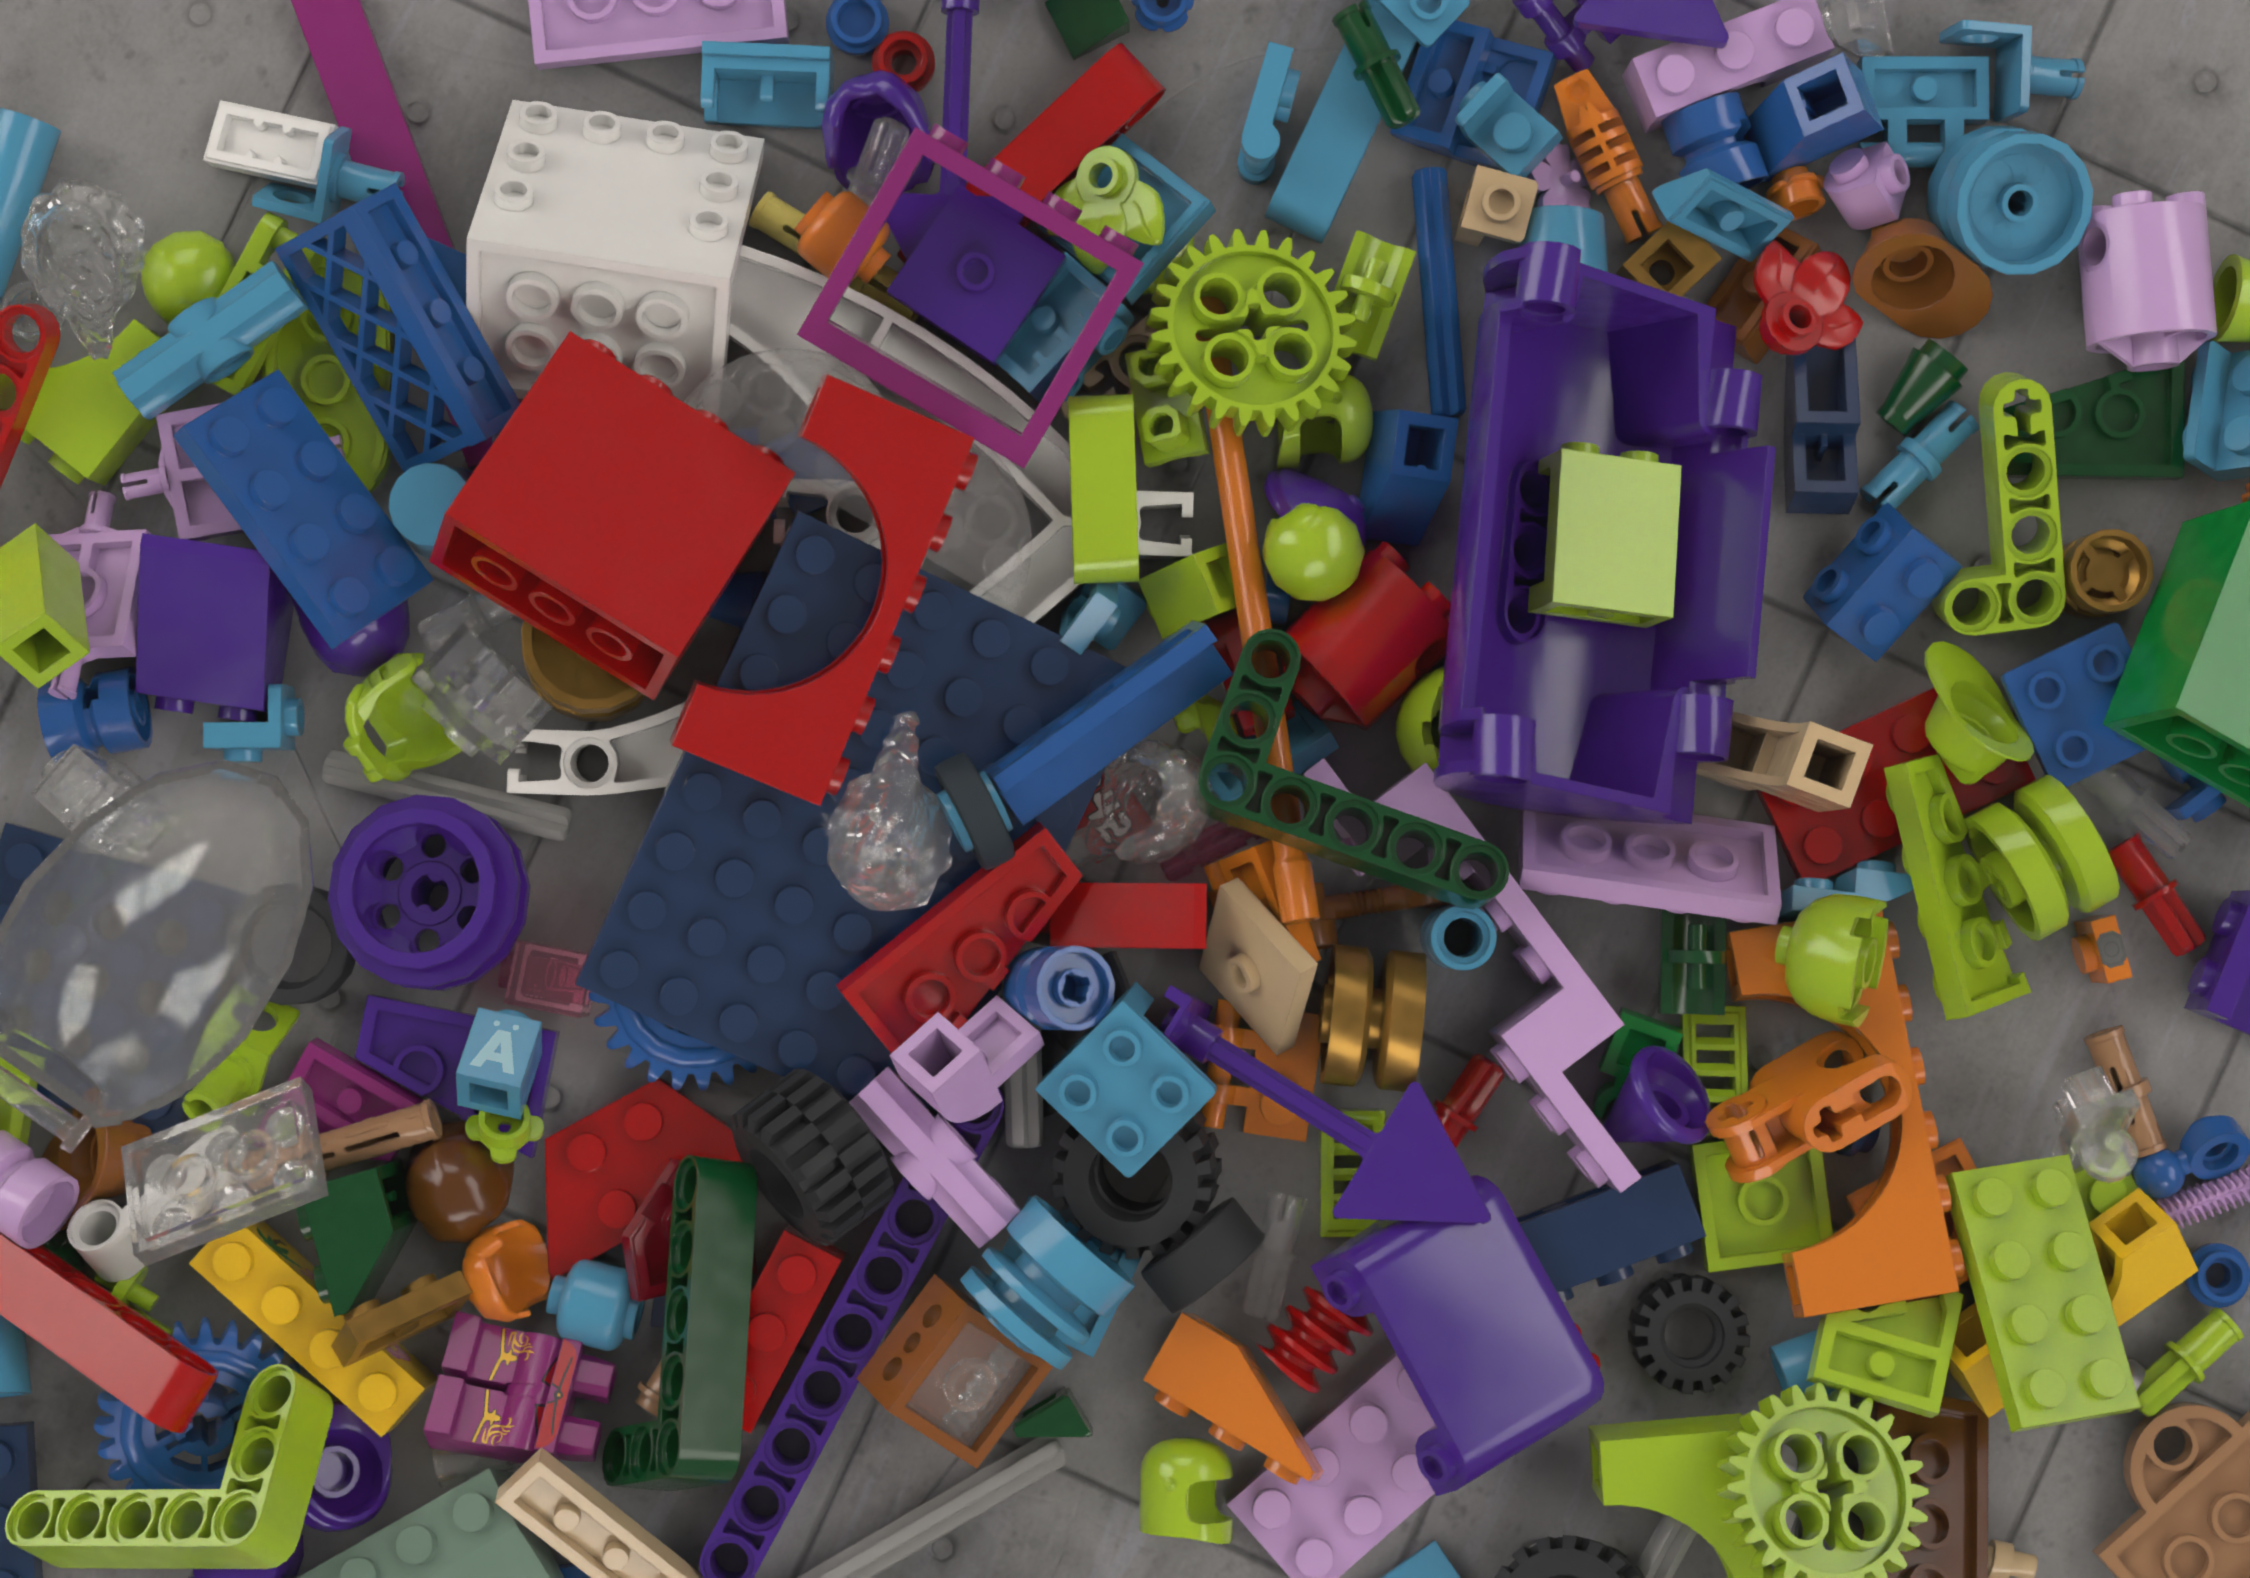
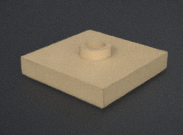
M1237 877L1219 887L1206 938V949L1203 950L1199 970L1277 1056L1295 1045L1318 963L1243 881H1240Z

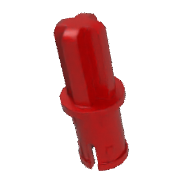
M2136 833L2110 849L2108 853L2117 873L2136 900L2131 905L2135 911L2143 910L2174 956L2185 955L2200 946L2206 940V934L2174 887L2179 884L2176 878L2169 881L2142 842L2140 834Z
M1475 1054L1470 1059L1444 1100L1436 1099L1433 1103L1438 1108L1436 1113L1456 1149L1469 1130L1477 1131L1479 1127L1474 1122L1505 1077V1071L1498 1064L1481 1054Z

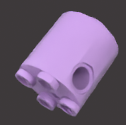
M2147 190L2116 194L2112 196L2113 207L2109 205L2092 206L2091 220L2080 243L2077 245L2086 351L2112 354L2125 363L2127 371L2130 372L2157 371L2179 366L2184 359L2205 341L2215 338L2217 335L2205 193L2200 191L2182 192L2167 196L2166 201L2155 202L2152 199V192Z

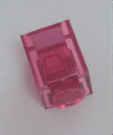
M527 939L517 940L515 951H510L509 955L501 961L498 987L507 989L504 1004L575 1018L589 1017L592 1000L588 997L590 991L575 985L576 977L588 951Z

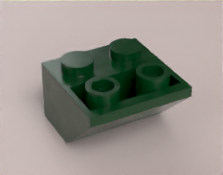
M401 1159L299 1189L303 1202L296 1204L298 1224L306 1241H314L320 1265L314 1266L313 1269L316 1290L323 1304L331 1303L334 1317L346 1314L362 1303L375 1298L418 1222L408 1206V1198L405 1191L406 1176Z

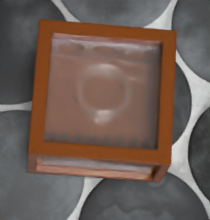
M934 1274L856 1379L888 1412L977 1469L1053 1366L1042 1358L1024 1352L989 1322L980 1311L981 1309L977 1302Z

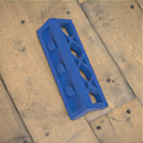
M1194 620L1190 621L984 770L1020 824L1024 826L1233 675L1214 647L1213 643L1217 639L1206 624Z

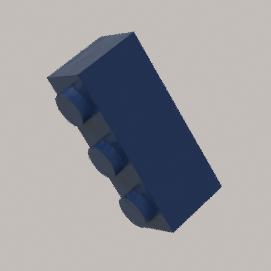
M1668 1159L1637 1171L1642 1178L1622 1193L1603 1184L1599 1188L1594 1187L1516 1217L1563 1303L1574 1297L1572 1287L1596 1279L1598 1287L1619 1282L1634 1274L1632 1264L1653 1256L1656 1257L1658 1264L1677 1260L1694 1251L1691 1242L1706 1237L1679 1163Z

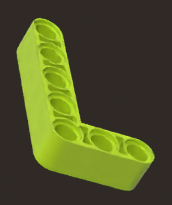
M275 1364L268 1366L257 1374L247 1391L220 1489L36 1490L20 1497L11 1507L5 1523L6 1537L13 1545L59 1568L271 1569L278 1567L293 1554L300 1539L333 1415L332 1398L324 1389L287 1365Z

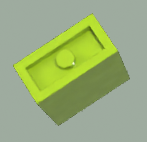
M1586 442L1563 443L1560 445L1559 450L1540 459L1538 474L1550 476L1544 581L1529 588L1528 612L1648 628L1673 618L1682 466L1658 462L1659 455L1649 451H1625L1620 453V457L1599 454L1598 445Z

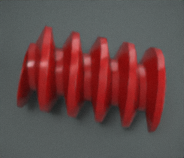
M1305 1285L1301 1291L1310 1308L1304 1311L1288 1304L1284 1311L1292 1327L1286 1330L1270 1323L1266 1329L1274 1343L1273 1348L1269 1349L1257 1343L1255 1344L1299 1387L1310 1393L1317 1394L1321 1390V1385L1313 1370L1317 1368L1328 1374L1335 1375L1339 1367L1331 1351L1334 1349L1352 1356L1356 1352V1347L1349 1335V1331L1351 1330L1370 1337L1374 1330L1367 1315L1360 1317L1346 1315L1332 1307L1326 1300L1323 1292Z

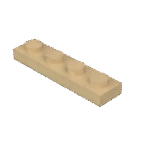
M542 1447L497 1490L495 1503L591 1578H703L698 1570Z

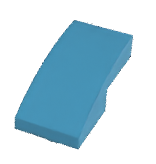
M1869 860L1858 862L1855 869L1835 878L1834 883L1821 878L1796 879L1794 885L1781 891L1782 907L1777 922L1796 921L1800 912L1817 898L1832 894L1859 895L1883 900L1888 903L1914 890L1911 877L1908 874L1897 873L1894 863Z

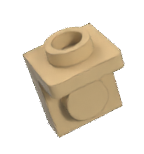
M1477 165L1469 182L1454 241L1478 247L1483 237L1488 236L1513 244H1520L1526 234L1538 183L1535 180Z

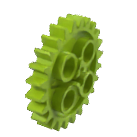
M1234 229L1227 248L1223 246L1214 234L1209 235L1203 247L1204 255L1191 245L1187 247L1181 259L1183 266L1171 262L1163 277L1167 284L1157 285L1151 300L1159 307L1151 308L1145 323L1149 327L1159 330L1151 334L1146 344V349L1152 352L1165 353L1158 360L1153 370L1154 374H1174L1175 376L1167 395L1171 398L1187 392L1192 397L1186 414L1189 416L1197 413L1204 406L1210 409L1209 428L1215 429L1221 423L1224 416L1233 418L1235 435L1240 437L1249 421H1255L1262 437H1268L1274 427L1275 418H1278L1288 432L1292 431L1297 425L1299 411L1307 418L1314 419L1322 408L1319 399L1331 402L1340 389L1335 381H1344L1351 369V365L1342 358L1350 357L1357 344V341L1342 335L1350 331L1356 321L1355 315L1337 313V310L1348 297L1347 291L1328 292L1326 288L1335 273L1334 270L1330 268L1315 274L1309 269L1315 257L1313 250L1308 251L1298 260L1292 257V238L1287 237L1277 250L1269 248V238L1266 230L1260 231L1254 245H1247L1241 230ZM1277 291L1283 294L1289 301L1290 307L1284 309L1271 305L1263 292ZM1209 296L1221 300L1226 305L1228 313L1214 314L1208 311L1200 298ZM1294 324H1302L1305 326L1306 331L1300 328H1294L1290 326ZM1242 326H1248V327H1249V330H1248V329H1240V328H1241ZM1198 334L1204 338L1213 339H1211L1210 341L1202 342L1197 340L1195 335ZM1253 336H1262L1260 340L1253 338ZM1287 351L1293 354L1299 360L1301 369L1293 370L1283 367L1276 360L1274 352ZM1225 357L1231 360L1236 365L1239 374L1229 376L1218 372L1214 368L1211 358Z
M1818 1382L1807 1387L1804 1394L1798 1385L1781 1391L1780 1399L1772 1394L1758 1402L1760 1413L1752 1410L1739 1418L1746 1432H1735L1727 1436L1725 1440L1738 1456H1729L1719 1461L1717 1466L1725 1473L1733 1476V1482L1716 1489V1494L1723 1498L1734 1500L1735 1509L1724 1514L1721 1519L1723 1523H1741L1744 1531L1735 1539L1733 1546L1735 1549L1750 1544L1754 1546L1757 1552L1750 1564V1568L1753 1571L1771 1564L1774 1566L1772 1578H1888L1886 1571L1894 1573L1907 1567V1563L1900 1551L1907 1552L1918 1548L1921 1544L1919 1539L1908 1530V1527L1917 1526L1928 1520L1927 1515L1912 1507V1500L1929 1494L1928 1488L1921 1485L1911 1484L1909 1475L1921 1469L1923 1463L1918 1460L1904 1461L1901 1452L1910 1444L1912 1439L1908 1435L1892 1440L1888 1434L1895 1418L1892 1414L1875 1421L1870 1417L1873 1408L1872 1398L1867 1397L1856 1402L1851 1407L1848 1389L1841 1388L1832 1391L1828 1397L1823 1383ZM1815 1434H1819L1822 1437V1445ZM1782 1444L1790 1447L1795 1453L1798 1461L1796 1472L1787 1468L1782 1461L1780 1453ZM1844 1445L1853 1450L1857 1456L1859 1463L1858 1473L1850 1470L1845 1464L1842 1455ZM1817 1489L1827 1491L1828 1494L1818 1493ZM1787 1510L1797 1514L1801 1520L1803 1527L1801 1539L1794 1536L1787 1527ZM1850 1511L1858 1515L1863 1523L1864 1538L1862 1540L1856 1537L1849 1527L1848 1516ZM1823 1539L1831 1548L1830 1550L1824 1548Z

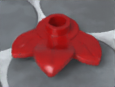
M1772 241L1762 250L1754 269L1753 283L1758 295L1765 304L1759 322V332L1763 342L1772 351L1782 355H1800L1806 353L1814 346L1837 350L1849 345L1858 336L1863 326V320L1851 307L1843 304L1850 289L1851 277L1848 266L1839 254L1822 251L1808 256L1802 263H1799L1777 241ZM1790 318L1796 323L1797 327L1791 322Z

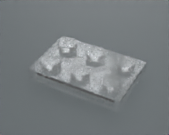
M301 1076L121 1147L133 1255L145 1266L329 1195L313 1092Z

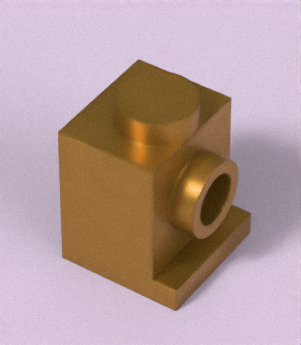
M1668 221L1624 262L1615 274L1683 297L1722 258L1703 238ZM1656 264L1665 266L1671 275L1670 282L1666 285H1659L1649 275L1650 267Z

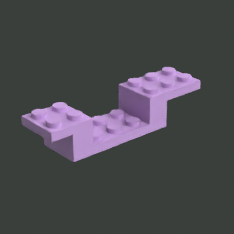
M1324 758L1301 774V776L1349 792ZM1424 763L1414 771H1410L1372 800L1485 841L1449 792L1435 786L1433 782L1434 773L1427 763ZM1342 816L1334 820L1333 827L1343 839L1340 842L1349 846H1358L1366 842V829L1360 820L1353 816ZM1414 838L1400 839L1396 846L1397 856L1403 863L1423 848L1424 845ZM1475 860L1461 862L1459 868L1461 880L1463 881L1468 878L1477 891L1488 890L1491 877L1485 865ZM1351 869L1356 876H1362L1365 874L1357 870ZM1509 873L1508 882L1504 889L1492 901L1479 909L1490 917L1496 932L1500 930L1503 933L1507 930L1519 947L1511 952V954L1533 983L1538 981L1541 985L1547 982L1548 986L1488 1031L1497 1042L1489 1052L1512 1081L1515 1079L1520 1084L1525 1080L1536 1095L1527 1102L1550 1132L1554 1131L1558 1136L1563 1132L1566 1133L1575 1145L1566 1153L1583 1177L1589 1183L1593 1182L1597 1188L1605 1184L1622 1193L1642 1177L1562 1072L1625 1024Z

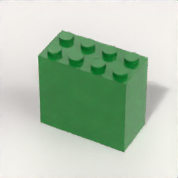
M2250 500L2182 522L2103 721L2104 726L2250 808Z

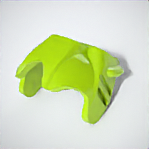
M398 653L394 655L389 661L369 674L360 684H356L346 699L344 720L349 736L343 742V747L349 755L357 757L364 767L363 774L371 783L380 781L383 778L393 782L402 781L413 770L437 765L462 752L470 743V736L465 729L451 731L446 728L444 708L449 694L448 686L444 683L419 684L412 679V675L417 667L423 663L425 653ZM367 719L386 745L385 756L372 744L365 731L364 724Z

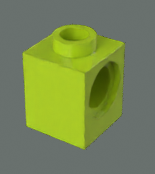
M1226 543L1192 554L1139 579V585L1146 599L1147 610L1155 621L1162 639L1171 636L1192 620L1202 622L1236 609Z

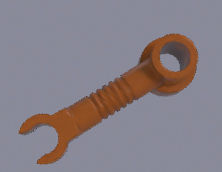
M1317 882L1315 883L1320 919L1310 921L1309 923L1313 930L1317 949L1322 950L1332 948L1333 944L1339 945L1335 920L1351 918L1354 915L1358 917L1359 915L1383 913L1384 911L1392 912L1449 905V903L1399 885L1387 886L1382 889L1377 888L1376 890L1371 889L1370 891L1366 889L1364 892L1360 890L1358 892L1353 891L1352 893L1325 895L1323 883Z

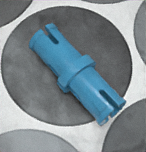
M1949 400L1944 408L1914 439L1906 437L1896 447L1898 454L1874 478L1860 488L1861 496L1867 503H1870L1873 499L1875 500L1887 487H1890V491L1873 509L1878 512L1886 503L1897 508L1924 480L1932 482L1942 472L1940 464L1971 434H1975L1979 430V425L1974 417L1969 415L1949 431V426L1966 411L1957 402Z

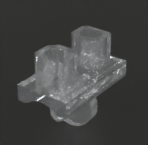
M2101 1066L2066 1078L2062 1085L2066 1096L2054 1102L2050 1110L2061 1131L2052 1149L2053 1155L2069 1154L2072 1162L2078 1154L2081 1166L2087 1174L2096 1180L2108 1183L2121 1181L2129 1176L2138 1158L2136 1142L2126 1132L2141 1105L2133 1089L2130 1088L2115 1094Z

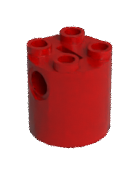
M1384 541L1375 550H1369L1364 555L1359 575L1349 588L1328 600L1316 601L1284 631L1298 644L1301 654L1300 668L1291 693L1320 721L1327 720L1352 724L1367 731L1423 674L1429 672L1446 655L1451 603L1430 582H1426L1419 588L1406 574L1410 569L1409 565L1392 546ZM1282 660L1283 670H1284V673H1285L1286 668H1285L1284 661Z

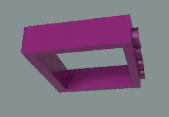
M936 123L929 134L915 127L797 335L959 431L974 437L976 441L1015 464L1025 468L1144 263L1133 257L1139 244L1107 225L1104 226L1099 236L1076 223L1082 213L1080 209L1048 191L1043 202L1037 200L1020 189L1026 177L993 157L986 168L963 156L969 143ZM923 156H926L1117 270L1023 432H1020L830 320Z

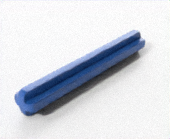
M1425 167L1414 171L1412 188L1431 414L1454 418L1465 413L1466 397L1448 179L1445 168Z

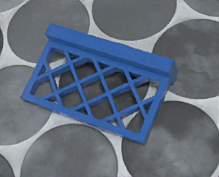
M396 183L353 204L275 248L403 473L411 467L424 463H433L464 447L478 444L504 428L520 405V401ZM346 231L360 255L345 248ZM306 247L327 258L325 278L315 274L302 251L303 248ZM344 267L363 277L361 297L342 287ZM379 290L383 293L393 313L378 306ZM341 307L360 316L358 335L348 331L340 317ZM377 325L396 334L394 354L375 345ZM412 346L427 371L411 363ZM373 363L393 373L391 392L380 387L373 375ZM409 382L429 392L427 411L408 402ZM445 404L459 428L443 420ZM406 420L425 430L424 448L420 453H418L405 430Z

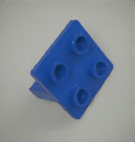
M2109 623L2017 666L2003 673L2000 677L2001 683L2017 715L2015 719L2032 740L2034 753L2044 775L2053 776L2065 787L2146 750L2103 725L2132 651L2118 623Z

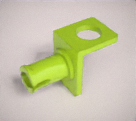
M243 986L210 1028L198 1071L197 1084L183 1098L185 1100L182 1103V1107L186 1115L197 1124L213 1126L220 1121L221 1115L230 1103L246 1111H252L258 1102L271 1056L297 1023L300 1012L289 1005H278L260 999L247 987ZM250 1009H259L270 1014L275 1020L276 1026L270 1030L256 1031L243 1024L240 1014Z

